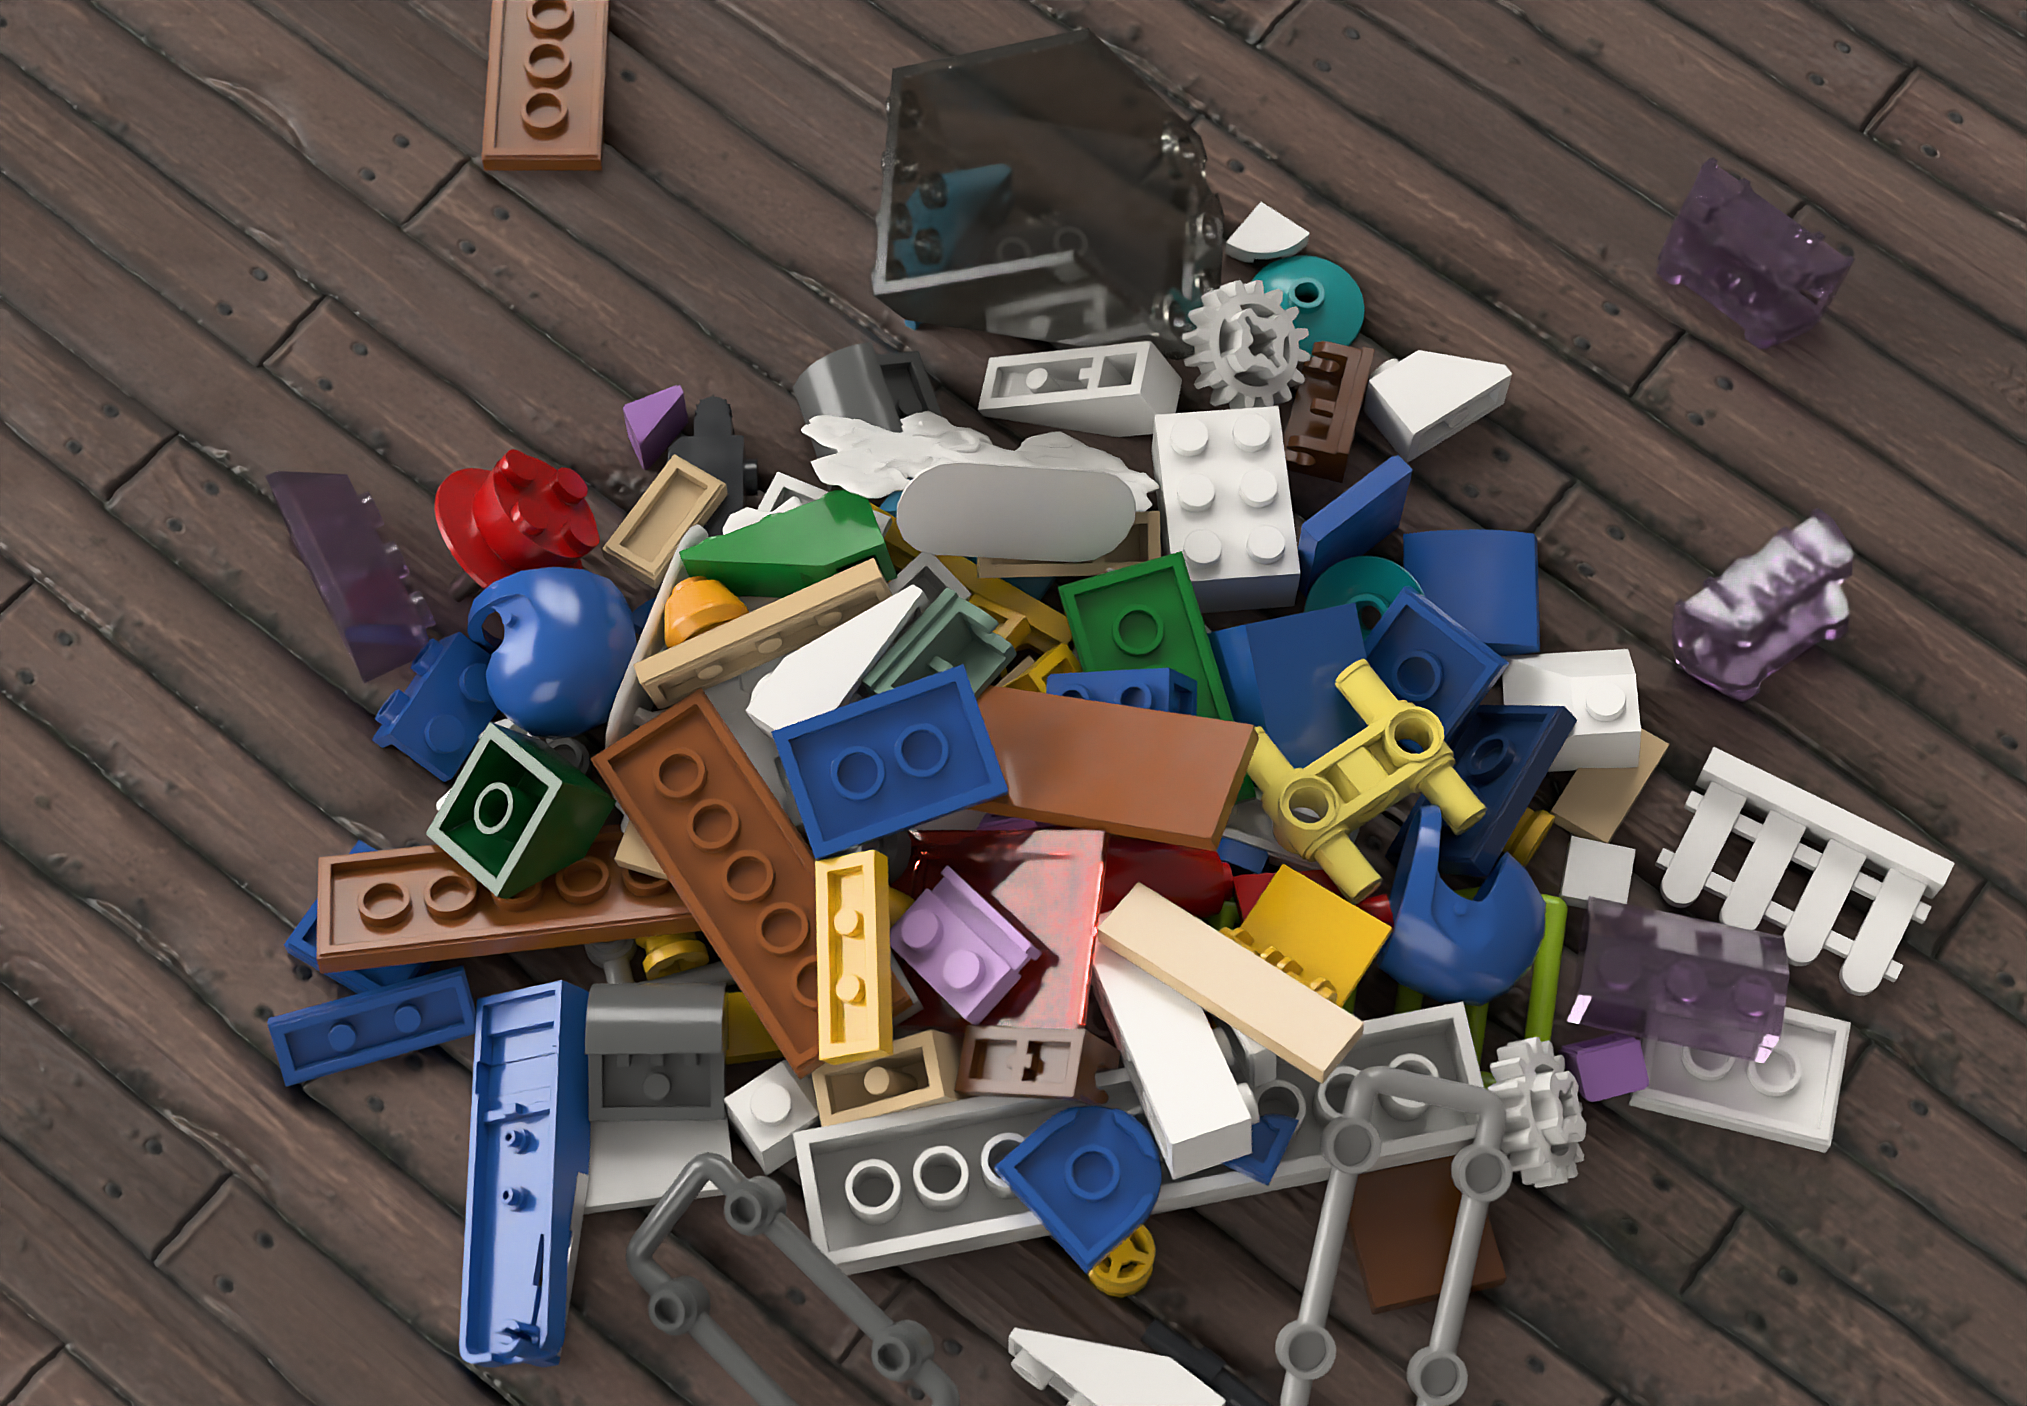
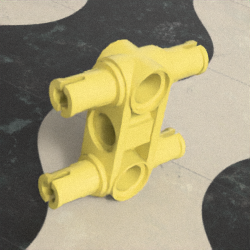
M1360 659L1339 674L1335 683V687L1368 725L1365 729L1304 769H1294L1268 737L1261 726L1255 727L1259 740L1246 772L1263 793L1261 797L1262 809L1273 821V834L1278 844L1286 851L1299 855L1303 860H1308L1309 863L1317 861L1347 901L1353 905L1363 901L1377 890L1382 878L1348 837L1350 833L1412 792H1422L1432 805L1440 806L1441 817L1455 835H1460L1469 830L1484 817L1485 811H1487L1485 805L1481 803L1453 768L1455 764L1454 753L1444 742V728L1439 718L1430 710L1415 706L1411 702L1408 703L1407 700L1398 701L1370 667L1366 659ZM1401 739L1415 741L1423 748L1424 752L1419 754L1405 752L1397 745L1396 741ZM1306 807L1317 813L1321 820L1315 823H1304L1297 820L1290 810Z

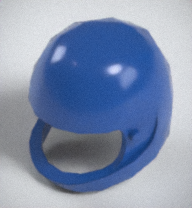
M563 567L520 571L489 585L474 599L468 615L467 633L470 639L492 655L485 673L488 693L496 707L512 723L533 736L555 740L584 734L609 721L616 695L637 646L630 607L623 593L610 579L587 570ZM495 611L500 614L504 624L505 633L503 640L492 636L482 627L487 616Z
M1420 806L1408 829L1388 899L1394 919V929L1378 952L1377 964L1382 971L1399 984L1438 1002L1452 1004L1463 1002L1464 1005L1482 1006L1508 993L1532 967L1545 936L1546 903L1527 869L1508 852L1496 863L1472 901L1457 895L1444 883L1437 870L1441 831L1440 806Z

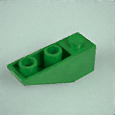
M845 489L828 492L815 501L783 513L767 515L759 522L724 535L708 537L698 545L679 551L689 577L704 576L708 580H718L735 596L784 598L872 558L877 562L886 582L898 578L868 498L850 493Z

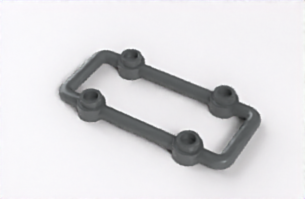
M709 1152L699 1154L687 1163L630 1239L626 1248L627 1267L637 1283L651 1296L648 1312L652 1323L666 1334L677 1336L688 1333L760 1406L799 1405L709 1315L711 1302L705 1286L691 1276L683 1275L672 1278L653 1259L654 1252L709 1180L726 1196L724 1213L727 1222L732 1228L747 1236L764 1233L873 1341L872 1362L881 1375L897 1382L912 1379L932 1399L931 1406H960V1395L957 1386L933 1361L934 1343L927 1329L912 1320H901L894 1323L785 1216L787 1211L786 1197L782 1188L774 1180L764 1176L748 1179L722 1155Z

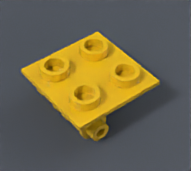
M1282 864L1241 927H1237L1234 930L1223 927L1219 932L1342 1008L1393 931V928L1287 865Z

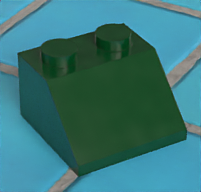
M489 722L427 830L426 835L497 897L508 899L584 858L617 800L544 741Z

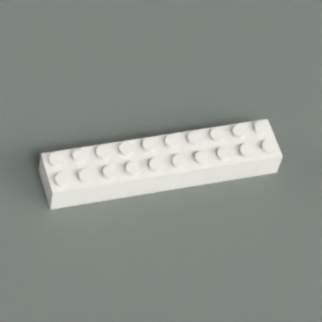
M1463 1002L1363 1021V1036L1323 1084L1276 1055V1079L1254 1088L1252 1084L1249 1085L1234 1058V1066L1229 1067L1236 1085L1248 1084L1254 1096L1259 1116L1281 1114L1299 1120L1269 1186L1223 1164H1218L1173 1180L1126 1068L1095 1074L1097 1088L1105 1090L1109 1095L1108 1101L1101 1105L1087 1104L1081 1100L978 1096L794 1132L793 1138L812 1242L845 1275H851L1051 1235L994 1171V1166L1050 1117L1064 1109L1075 1106H1103L1123 1110L1137 1119L1150 1133L1158 1148L1162 1169L1158 1200L1150 1215L1329 1180L1331 1165L1322 1154L1320 1148L1321 1135L1324 1128L1333 1119L1343 1115L1348 1089L1352 1080L1362 1070L1372 1066H1386L1484 1088ZM1378 1093L1375 1096L1370 1124L1379 1133L1381 1152L1377 1162L1363 1173L1456 1155L1463 1147L1474 1143L1479 1115Z

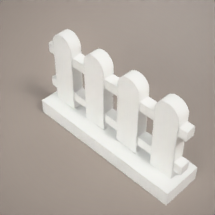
M1713 747L1695 784L1707 791L1704 796L1691 791L1684 809L1695 815L1676 853L1663 848L1655 863V866L1666 871L1660 884V892L1663 899L1671 906L1678 908L1687 907L1695 902L1701 890L1704 889L1725 900L1719 919L1723 929L1730 935L1744 937L1751 934L1762 918L1785 929L1779 942V950L1783 959L1794 966L1810 964L1815 960L1822 948L1845 958L1839 972V979L1842 987L1852 995L1865 996L1870 994L1880 984L1882 978L1894 983L1903 967L1902 964L1892 960L1910 920L1912 919L1922 924L1932 907L1921 902L1920 899L1922 895L1930 899L1934 898L1944 886L1954 866V862ZM1744 808L1765 818L1764 824L1762 825L1740 814L1741 809ZM1730 831L1754 842L1735 882L1711 871ZM1801 837L1825 847L1823 853L1800 843ZM1790 860L1814 871L1795 911L1771 901ZM1864 866L1885 876L1883 882L1859 872L1861 867ZM1850 889L1873 900L1854 941L1831 930Z

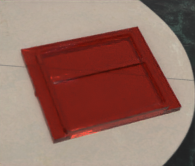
M907 830L911 840V856L908 866L901 877L888 886L909 895L916 901L927 888L932 891L945 877L941 872L948 865L1042 952V955L1036 961L1031 958L1018 972L1022 977L979 1025L1084 1029L1110 833L1105 830ZM890 946L893 955L924 1007L923 1010L895 1027L907 1031L935 1030L939 1032L965 1033L966 1025L973 1024L964 1019Z

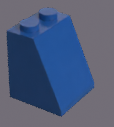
M1355 603L1207 633L1234 722L1251 724L1254 727L1261 726L1294 769H1304L1368 726L1343 694L1335 687L1337 677L1347 667L1360 659H1366L1367 661Z

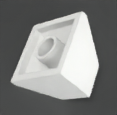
M1628 649L1501 656L1510 663L1502 673L1504 705L1565 706L1577 719L1548 772L1573 771L1578 768L1638 767L1641 725L1636 673Z

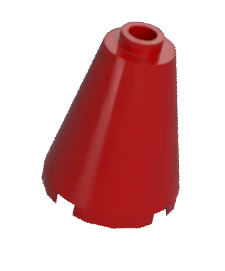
M1062 825L1055 826L1050 834L1048 844H1060L1058 861H1048L1045 864L1046 905L1052 935H1065L1067 944L1058 948L1063 956H1079L1076 922L1114 910L1138 882L1199 920L1218 915L1222 910L1224 901H1230L1232 897V870L1228 862H1221L1217 851Z

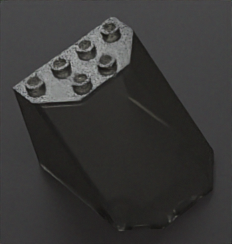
M1089 28L892 69L891 90L886 100V114L888 118L886 148L881 156V169L883 173L881 206L876 213L878 229L876 263L871 271L873 296L903 319L1085 347L1151 341L1166 359L1183 360L1193 355L1195 352L1194 346L1182 340L1183 334L1197 330V326L1190 320L1188 314L1191 310L1204 306L1201 298L1204 294L1220 289L1222 274V235H1224L1225 215L1218 193H1212L1206 181L1205 167L1208 161L1202 137Z

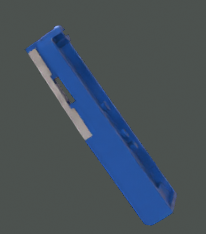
M563 980L477 999L459 1350L466 1362L483 1367L495 1368L522 1363L542 1368L559 1365L564 1343L589 1177L591 1121H589L588 1054L585 1055L586 1014L589 992ZM543 1259L542 1287H540L538 1284Z

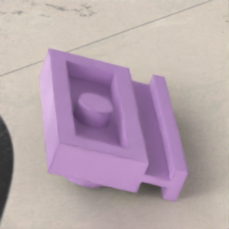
M947 865L941 872L945 877L932 891L927 888L891 927L890 946L964 1019L973 1025H979L1022 977L1018 972L1031 958L1036 961L1042 955V952L958 873Z

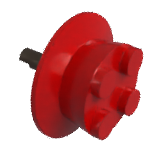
M515 449L509 450L496 463L492 471L480 468H466L450 474L441 483L435 496V516L438 528L451 554L464 569L448 585L449 595L460 603L469 593L474 594L481 587L486 589L493 582L524 570L547 567L583 570L581 558L590 553L599 544L600 536L592 510L585 500L588 489L582 477L569 468L563 467L557 470L548 463Z

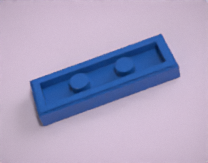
M460 965L268 1018L267 1025L285 1086L473 1035L475 1034L476 1006L465 967Z

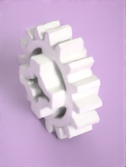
M1237 280L1220 286V289L1204 294L1201 297L1204 306L1189 312L1188 317L1197 326V330L1183 334L1182 340L1194 346L1195 354L1187 357L1184 363L1185 366H1198L1201 375L1194 382L1196 389L1209 385L1214 389L1210 400L1213 406L1230 402V409L1271 407L1292 399L1289 388L1304 383L1305 377L1296 369L1297 364L1310 361L1311 354L1299 349L1298 345L1299 340L1309 335L1308 329H1295L1292 321L1298 315L1299 309L1295 306L1284 310L1280 306L1283 297V291L1280 289L1264 293L1263 281L1255 280L1243 285L1241 280Z
M1539 1037L1507 1043V1046L1500 1047L1497 1050L1499 1062L1491 1063L1490 1069L1497 1082L1488 1087V1090L1494 1092L1501 1099L1506 1110V1127L1501 1149L1505 1154H1510L1509 1161L1512 1172L1521 1170L1523 1184H1535L1536 1188L1568 1183V1178L1578 1175L1575 1162H1581L1584 1159L1578 1142L1583 1141L1585 1138L1586 1122L1581 1116L1583 1108L1582 1103L1578 1102L1579 1086L1570 1071H1564L1565 1059L1562 1055L1554 1056L1553 1046L1550 1041L1541 1042Z

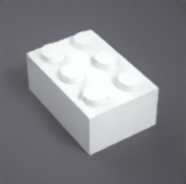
M1279 406L1155 415L1151 451L1155 482L1160 486L1156 490L1158 511H1160L1163 556L1182 551L1200 612L1209 613L1295 606L1301 572Z

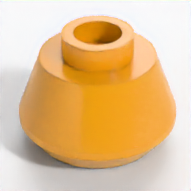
M704 576L687 578L673 588L672 595L665 603V644L669 649L749 613V610L722 582L712 579L708 580Z

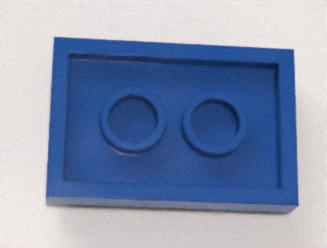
M964 664L771 731L817 861L1009 794Z

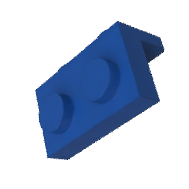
M460 631L441 639L439 642L434 638L429 640L411 664L410 669L417 674L405 692H402L400 689L395 690L378 711L375 720L382 725L372 738V741L382 748L394 745L443 782L451 780L479 739L478 736L485 730L498 711L488 693L485 674L492 655Z

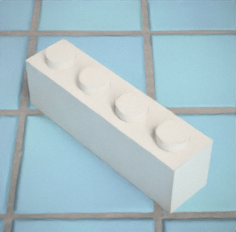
M1112 911L1076 922L1079 960L1117 1049L1120 1051V1056L1173 1180L1252 1153L1251 1125L1259 1123V1112L1248 1084L1236 1085L1229 1067L1234 1066V1058L1224 1030L1221 1027L1211 1029L1204 1014L1208 1012L1206 1009L1098 941L1097 928Z

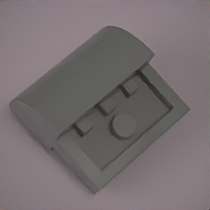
M872 342L852 345L832 352L813 363L799 376L793 386L806 425L811 424L809 420L815 416L829 415L860 419L893 433L903 432V424L900 419L915 413L930 411L942 417L919 351L876 355ZM811 438L817 459L838 453L837 450L825 447ZM827 484L829 492L844 490L840 486Z
M728 982L592 984L588 997L585 1031V1055L588 1054L589 1121L725 1120L727 1118L724 1100L727 1097L726 1050L729 1049Z

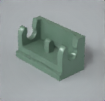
M947 587L861 681L871 697L964 664L972 690L977 699L1014 659L1017 653L1009 641L999 634L993 633L999 623L992 616L959 597L957 592Z

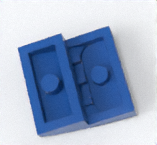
M1478 529L1403 534L1404 569L1418 582L1425 598L1500 656L1540 652L1538 543L1535 534Z

